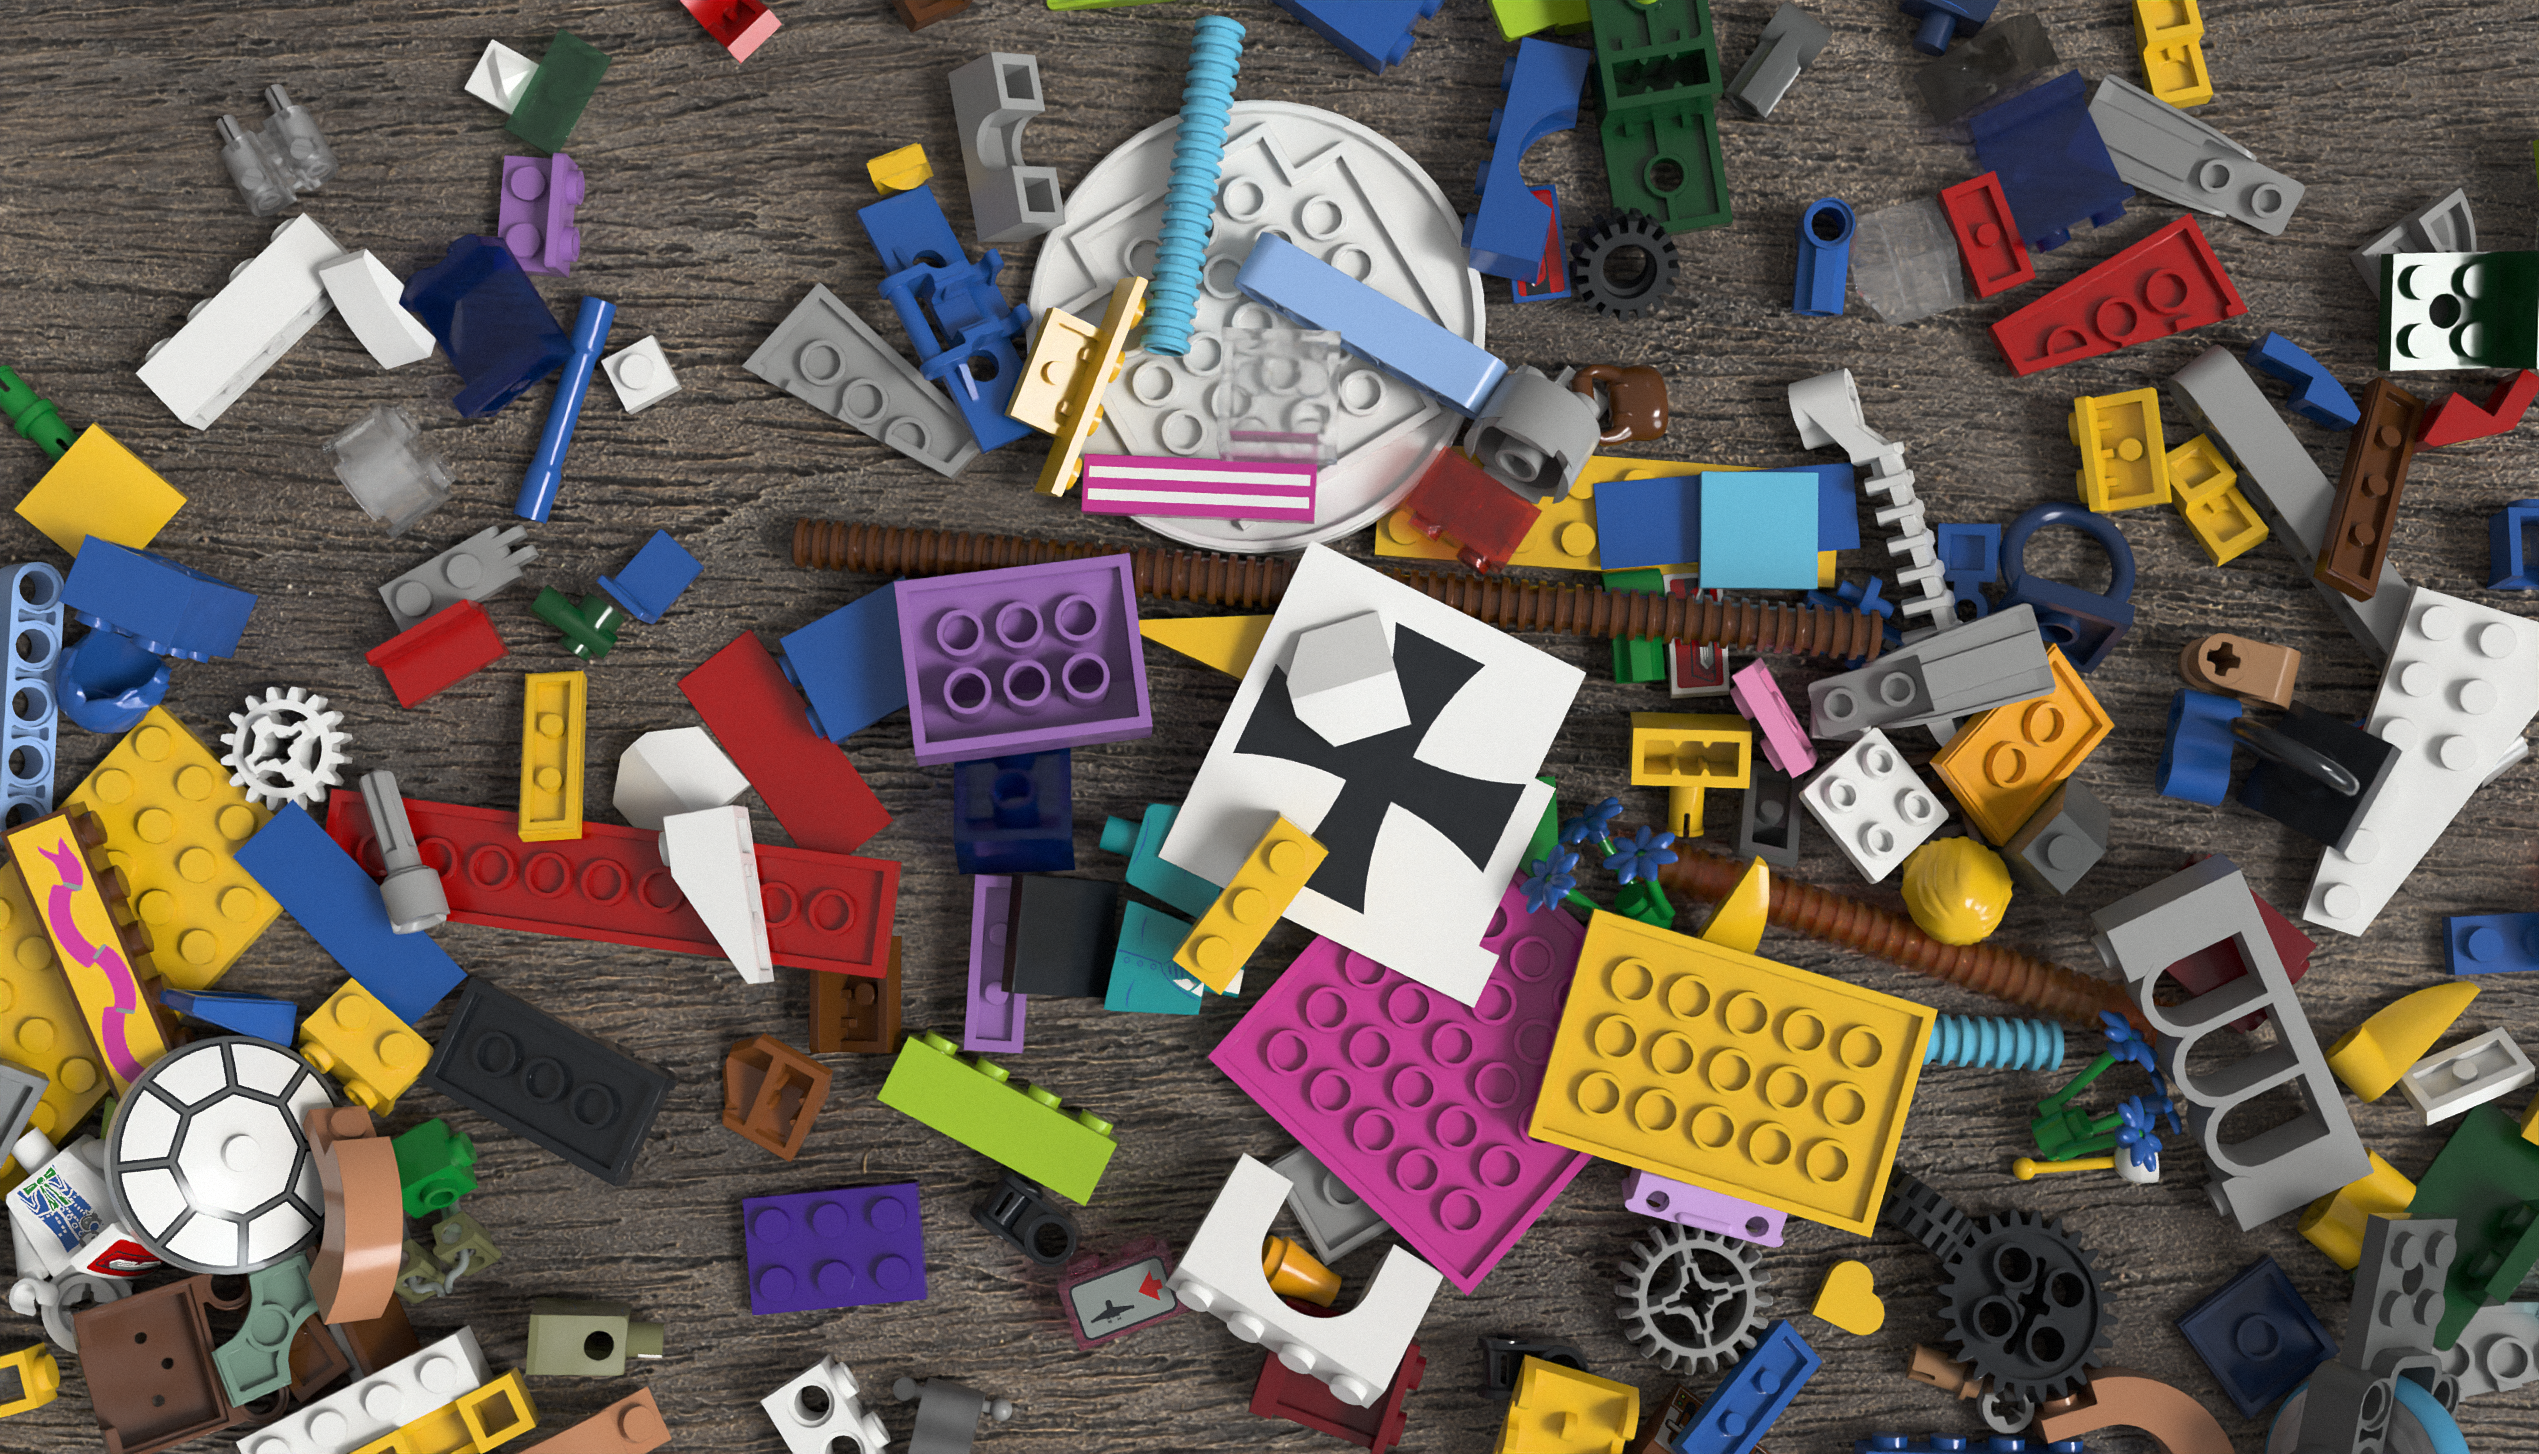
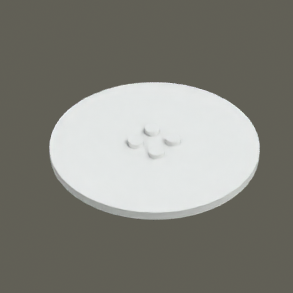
M1272 100L1234 101L1233 107L1226 110L1231 116L1229 126L1223 128L1228 134L1226 143L1220 145V148L1225 151L1224 159L1221 162H1217L1222 172L1220 178L1214 180V183L1219 186L1218 194L1211 197L1216 207L1214 213L1208 215V218L1213 222L1212 229L1205 232V236L1210 239L1208 248L1202 250V253L1207 257L1206 264L1199 267V271L1204 274L1202 283L1196 285V289L1201 292L1200 299L1193 302V306L1198 311L1196 318L1190 320V324L1195 327L1194 334L1191 337H1187V342L1192 345L1189 354L1181 357H1171L1145 350L1139 344L1141 335L1147 334V330L1142 325L1144 318L1150 316V312L1145 309L1138 325L1134 329L1128 330L1121 348L1125 352L1123 366L1116 379L1112 383H1107L1100 400V404L1104 406L1101 421L1095 432L1089 437L1086 436L1078 455L1082 459V467L1079 474L1083 478L1085 454L1317 463L1315 524L1126 516L1143 528L1166 539L1200 550L1246 556L1289 554L1306 550L1311 540L1321 545H1326L1345 538L1375 523L1398 507L1438 467L1456 440L1466 417L1258 303L1237 289L1233 281L1262 231L1284 239L1483 350L1485 347L1486 327L1484 292L1479 271L1469 268L1470 249L1461 247L1464 227L1454 208L1431 177L1416 161L1393 142L1367 126L1340 114L1314 106ZM1179 114L1139 132L1114 149L1087 174L1063 205L1066 224L1048 232L1033 271L1027 307L1034 319L1031 325L1026 328L1027 355L1030 352L1047 308L1055 307L1099 328L1118 280L1134 276L1148 280L1142 297L1146 298V300L1153 299V294L1148 290L1150 283L1156 281L1157 278L1152 274V267L1154 264L1159 263V259L1155 257V250L1158 246H1162L1163 243L1158 239V233L1160 229L1166 226L1161 222V215L1169 209L1164 204V198L1166 194L1172 191L1167 186L1169 176L1175 174L1170 169L1172 159L1178 157L1173 151L1175 141L1181 140L1176 134L1178 124L1184 122Z

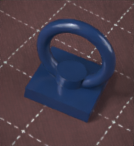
M2053 501L2035 505L2022 512L2010 523L2002 538L1999 553L2000 569L2008 591L1991 614L2022 603L2031 604L2042 641L2055 643L2074 670L2091 674L2132 627L2135 605L2128 604L2127 601L2134 588L2136 568L2134 556L2127 540L2120 530L2100 513L2090 512L2089 507L2072 502ZM2054 524L2074 526L2092 535L2103 546L2111 563L2112 577L2107 591L2101 596L2080 590L2071 585L2056 583L2027 574L2023 562V549L2028 538L2036 530Z

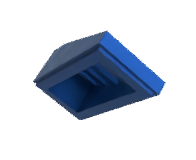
M166 988V991H161L160 1003L167 1005L170 1009L239 1035L265 1039L286 1048L290 1047L292 1043L298 1006L293 1001L262 993Z

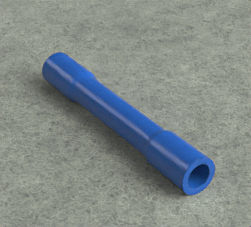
M583 296L568 342L569 351L533 461L527 467L513 510L515 515L543 524L547 523L561 480V468L596 360L603 352L617 306L591 296Z

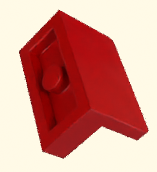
M463 599L366 652L364 657L370 666L382 668L402 707L411 709L504 658L510 652L484 605L469 599Z

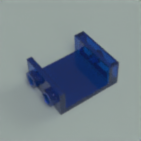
M2077 68L1969 119L1965 128L1985 173L1995 170L2026 251L2036 246L2040 255L2071 241L2072 237L2069 231L2090 221L2093 228L2098 229L2125 216L2127 213L2123 205L2129 203L2136 195L2132 184L2124 187L2084 102L2083 95L2087 88Z
M468 234L450 244L446 249L448 256L435 267L424 268L414 273L405 281L404 286L406 290L402 292L399 304L407 312L421 313L468 386L452 398L463 418L494 417L573 356L576 351L503 237Z

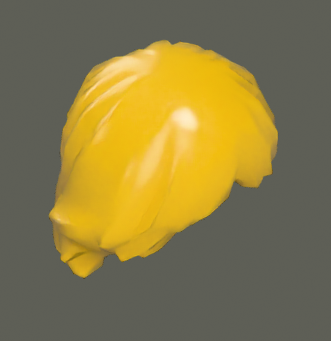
M1959 836L1954 839L1940 837L1939 841L1930 840L1928 845H1919L1906 857V860L1902 861L1904 874L1901 894L1907 904L1910 915L1924 933L1945 945H1972L1974 942H1980L1983 937H1988L2001 921L2013 895L2011 888L2014 881H2011L2008 869L2000 858V854L1988 850L1985 845H1981L1978 841L1969 839L1966 836Z

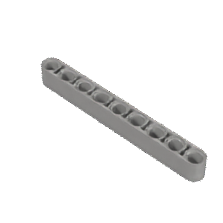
M2220 345L2211 346L2167 379L2166 384L2171 397L2199 434L2204 433L2234 470L2237 474L2236 483L2382 674L2411 592L2410 587L2386 556L2375 596L2362 603L2313 577L2336 490L2233 355ZM2521 733L2477 788L2478 790L2484 788L2529 754L2528 745Z

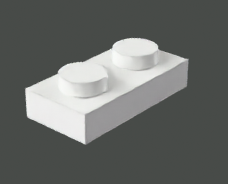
M2501 1026L2415 1062L2396 1082V1086L2425 1124L2429 1126L2534 1082L2535 1067Z

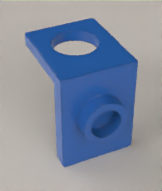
M660 529L615 579L602 574L596 581L639 620L654 625L703 571L704 566L666 531Z

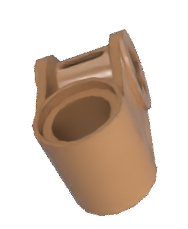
M2218 633L2187 643L2178 656V669L2186 683L2197 689L2232 697L2244 704L2263 709L2287 711L2289 710L2302 653L2293 648L2278 644L2253 641L2228 633ZM2208 652H2211V659L2219 662V670L2215 671V664L2207 661Z

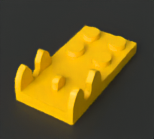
M1525 1355L1492 1454H1622L1625 1440H1633L1636 1433L1640 1407L1639 1388Z

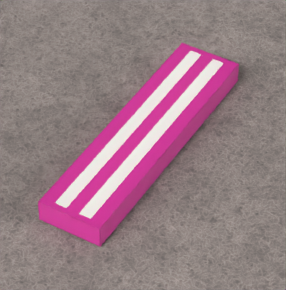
M1085 454L1081 511L1087 515L1315 524L1318 466L1317 463Z

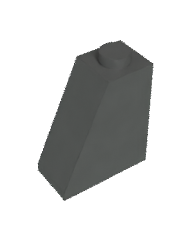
M2071 773L2004 847L1994 845L1990 850L2000 854V858L2004 861L2010 877L2028 894L2065 895L2105 853L2111 811Z

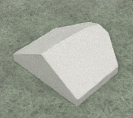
M1378 611L1301 633L1286 681L1297 718L1334 747L1411 724Z
M701 727L646 732L621 755L612 803L633 827L665 831L663 817L728 806L752 784Z

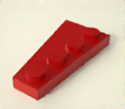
M2188 213L1993 324L1986 331L2014 379L2239 317L2249 311L2191 213Z

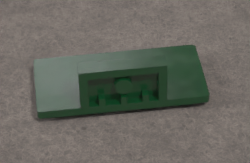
M2486 1101L2468 1110L2414 1184L2416 1186L2415 1196L2409 1206L2403 1211V1213L2437 1212L2458 1219L2454 1235L2457 1243L2456 1254L2448 1267L2443 1291L2445 1310L2440 1322L2437 1324L2433 1347L2440 1352H2446L2452 1348L2481 1307L2505 1305L2539 1257V1146L2521 1137V1125L2490 1101ZM2359 1264L2348 1275L2349 1281L2354 1285Z

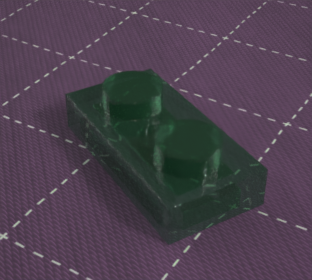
M560 28L506 123L504 130L553 158L554 152H560L612 58Z

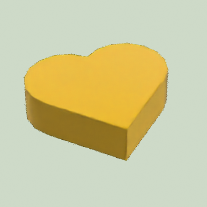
M1852 1258L1839 1259L1830 1266L1809 1310L1813 1315L1858 1335H1868L1878 1330L1885 1316L1884 1305L1879 1297L1872 1293L1874 1285L1873 1275L1868 1267Z

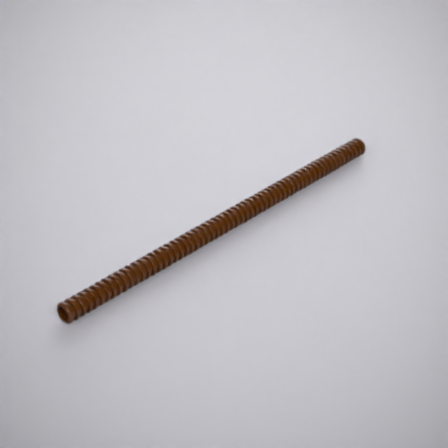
M800 517L798 522H796L791 542L792 560L797 568H806L808 563H811L815 570H823L826 565H830L832 571L839 572L846 566L850 573H859L861 568H866L867 573L872 575L877 574L880 569L884 570L886 576H894L897 571H901L902 575L906 578L913 577L914 573H919L921 578H929L932 574L945 576L1130 553L1136 598H1144L1146 593H1153V598L1161 600L1164 594L1171 595L1172 601H1180L1181 596H1189V601L1197 603L1200 597L1207 598L1208 604H1216L1217 599H1225L1227 606H1233L1236 600L1243 601L1244 607L1250 608L1253 606V602H1259L1262 609H1270L1271 604L1280 605L1298 565H1293L1292 559H1284L1283 564H1277L1274 557H1266L1265 562H1257L1256 556L1249 555L1247 561L1239 560L1238 554H1230L1229 559H1221L1220 553L1213 552L1211 557L1207 558L1203 557L1202 551H1194L1192 556H1185L1184 550L1181 549L1175 550L1174 555L1167 554L1166 548H1158L1156 553H1149V548L1146 546H1140L1137 552L1131 551L1130 545H1122L1120 550H1114L1111 543H1104L1102 548H1096L1094 542H1086L1084 547H1079L1076 540H1068L1066 545H1060L1059 539L1052 538L1048 544L1042 543L1040 537H1032L1030 542H1024L1023 536L1019 535L1014 536L1012 541L1006 540L1005 534H996L994 539H989L988 534L984 532H979L975 538L971 537L969 531H960L958 536H953L952 530L943 529L941 534H935L934 528H924L922 533H918L914 526H907L905 531H900L898 525H889L887 530H882L879 523H871L869 528H865L863 522H853L851 527H847L844 520H836L833 525H829L827 519H818L813 524L809 517ZM1376 566L1374 568L1375 571L1487 625L1488 622L1498 623V629L1502 630L1506 629L1507 624L1516 625L1517 631H1524L1525 626H1534V631L1537 633H1542L1543 627L1552 628L1553 634H1561L1562 629H1569L1572 636H1579L1580 630L1589 631V636L1594 638L1598 637V632L1607 633L1608 639H1616L1617 634H1625V638L1628 641H1634L1635 635L1644 636L1645 642H1653L1654 637H1661L1664 644H1671L1672 639H1680L1681 645L1689 646L1691 640L1699 641L1700 647H1708L1709 642H1717V647L1720 649H1726L1727 644L1730 643L1735 644L1737 650L1743 651L1746 645H1753L1756 652H1763L1765 647H1772L1773 653L1781 654L1783 648L1790 649L1792 655H1800L1802 650H1809V655L1812 657H1818L1820 651L1827 652L1829 658L1835 659L1839 653H1845L1848 660H1855L1857 655H1864L1865 660L1869 662H1874L1876 656L1879 655L1882 642L1883 619L1877 609H1870L1868 614H1861L1860 608L1852 607L1850 613H1845L1841 606H1833L1831 611H1824L1823 605L1815 604L1813 610L1805 608L1804 603H1796L1794 608H1787L1785 601H1778L1775 607L1769 606L1768 601L1762 599L1759 600L1758 605H1752L1748 598H1741L1739 603H1731V597L1723 596L1721 602L1713 601L1712 595H1704L1702 600H1694V594L1686 593L1683 599L1676 598V593L1669 591L1666 597H1659L1656 590H1649L1648 595H1639L1638 589L1631 588L1629 594L1621 593L1620 587H1612L1611 592H1602V586L1594 585L1593 591L1584 590L1583 584H1575L1574 589H1567L1564 582H1557L1555 588L1547 587V581L1541 580L1538 582V586L1529 585L1528 579H1521L1520 584H1510L1511 579L1506 577L1502 578V583L1492 582V576H1484L1483 581H1474V575L1466 574L1465 580L1456 579L1455 573H1448L1447 578H1439L1437 571H1430L1427 577L1419 576V570L1412 569L1410 575L1401 574L1400 568H1393L1392 573H1383V567Z

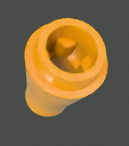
M1271 1235L1262 1245V1267L1266 1280L1274 1293L1314 1302L1325 1308L1331 1305L1339 1291L1342 1281L1341 1276L1326 1268L1288 1236L1281 1240Z

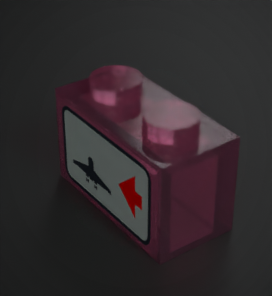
M1153 1233L1146 1234L1121 1244L1122 1254L1101 1262L1098 1254H1092L1065 1265L1068 1274L1059 1278L1056 1287L1080 1352L1191 1311V1308L1184 1305L1177 1298L1175 1291L1165 1286L1178 1263L1169 1237L1155 1242Z

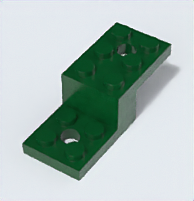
M1585 0L1596 59L1589 75V84L1611 208L1620 207L1624 214H1629L1630 207L1640 209L1644 217L1649 213L1664 227L1669 236L1730 227L1733 223L1714 114V108L1724 90L1708 0H1657L1651 4H1641L1635 0ZM1660 163L1673 165L1680 173V186L1671 192L1658 190L1650 180L1651 168Z
M2539 250L2381 254L2378 371L2479 368L2539 369ZM2440 295L2447 303L2448 315L2443 324L2437 327L2430 319L2429 308L2432 301Z

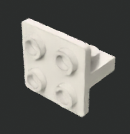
M1878 728L1869 730L1841 756L1810 774L1803 781V790L1799 793L1800 800L1870 884L1881 881L1949 817L1947 810Z

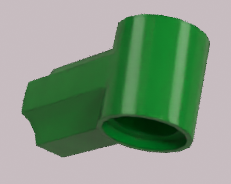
M1659 568L1600 573L1599 586H1602V592H1611L1612 587H1620L1621 593L1629 594L1630 589L1634 588L1639 590V595H1648L1649 590H1656L1659 597H1664L1663 580ZM1617 634L1616 639H1610L1614 685L1665 680L1661 637H1654L1653 642H1645L1644 636L1635 635L1634 641H1628L1625 638V634Z

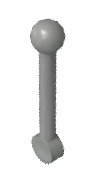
M909 1376L899 1378L893 1385L895 1397L902 1401H907L913 1397L922 1398L925 1387L917 1385L916 1381ZM1004 1398L995 1399L993 1402L984 1400L982 1412L990 1413L991 1417L996 1421H1005L1012 1414V1406Z

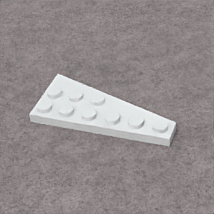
M2413 585L2363 731L2395 745L2403 752L2345 853L2341 854L2325 845L2322 846L2298 915L2301 919L2360 937L2539 710V622Z

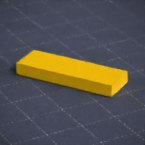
M583 670L525 674L518 835L523 842L582 839L587 677Z

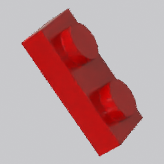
M1995 170L1941 190L1936 195L1977 302L2031 282L2036 278Z

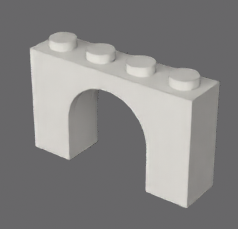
M1243 1153L1229 1172L1165 1286L1175 1291L1177 1298L1187 1307L1199 1312L1208 1311L1226 1322L1228 1329L1238 1338L1250 1343L1259 1342L1277 1353L1279 1360L1287 1368L1301 1374L1309 1373L1329 1385L1331 1393L1341 1401L1351 1405H1362L1368 1409L1385 1392L1444 1274L1394 1244L1376 1264L1353 1310L1332 1318H1316L1293 1310L1277 1297L1268 1284L1262 1267L1261 1252L1264 1237L1294 1183L1246 1153Z

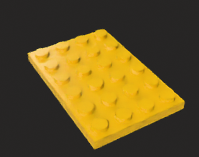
M1593 907L1529 1122L1527 1135L1871 1238L1938 1009Z

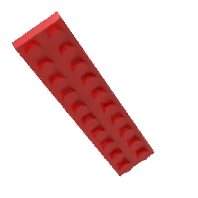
M331 789L325 832L381 886L388 874L362 792ZM401 797L422 865H427L438 872L451 912L447 914L446 921L729 958L672 877L671 867L664 865L659 851V834L663 831L582 821V839L523 842L518 835V812ZM753 843L771 963L774 965L872 978H886L902 862Z

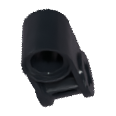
M1003 1164L998 1170L1001 1176L981 1204L974 1203L969 1213L983 1227L999 1238L1011 1243L1035 1263L1043 1267H1055L1065 1263L1077 1252L1082 1242V1230L1079 1221L1045 1195L1043 1190L1032 1180ZM1013 1192L1014 1197L1001 1213L1000 1208ZM1056 1223L1063 1227L1068 1236V1245L1065 1251L1051 1253L1044 1249L1039 1240V1231L1043 1224Z
M1485 1333L1477 1336V1345L1483 1348V1383L1477 1385V1396L1493 1400H1510L1525 1355L1549 1361L1552 1357L1559 1354L1570 1355L1578 1362L1577 1370L1590 1374L1584 1351L1572 1339L1565 1337H1535L1514 1333ZM1502 1355H1506L1505 1377H1501Z

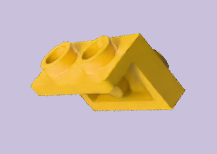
M2149 387L2094 398L2090 396L2074 398L2076 412L2069 413L2068 426L2073 445L2081 447L2084 469L2077 470L2076 483L2080 500L2083 504H2089L2090 512L2107 514L2172 503L2156 389Z
M350 978L301 1024L298 1044L301 1047L300 1054L304 1059L310 1062L321 1074H326L329 1071L345 1085L343 1090L353 1104L356 1106L366 1105L368 1112L373 1109L382 1118H385L393 1110L395 1100L424 1073L435 1051L429 1043L353 978Z

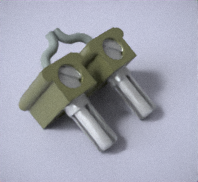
M459 1198L450 1206L440 1209L443 1220L432 1226L436 1246L433 1248L434 1255L411 1239L403 1212L401 1259L393 1291L411 1304H417L436 1293L438 1297L451 1293L453 1291V1281L459 1275L468 1277L497 1262L502 1255L501 1250L493 1245L490 1232L462 1211ZM435 1256L453 1269L447 1276L442 1272L439 1260Z

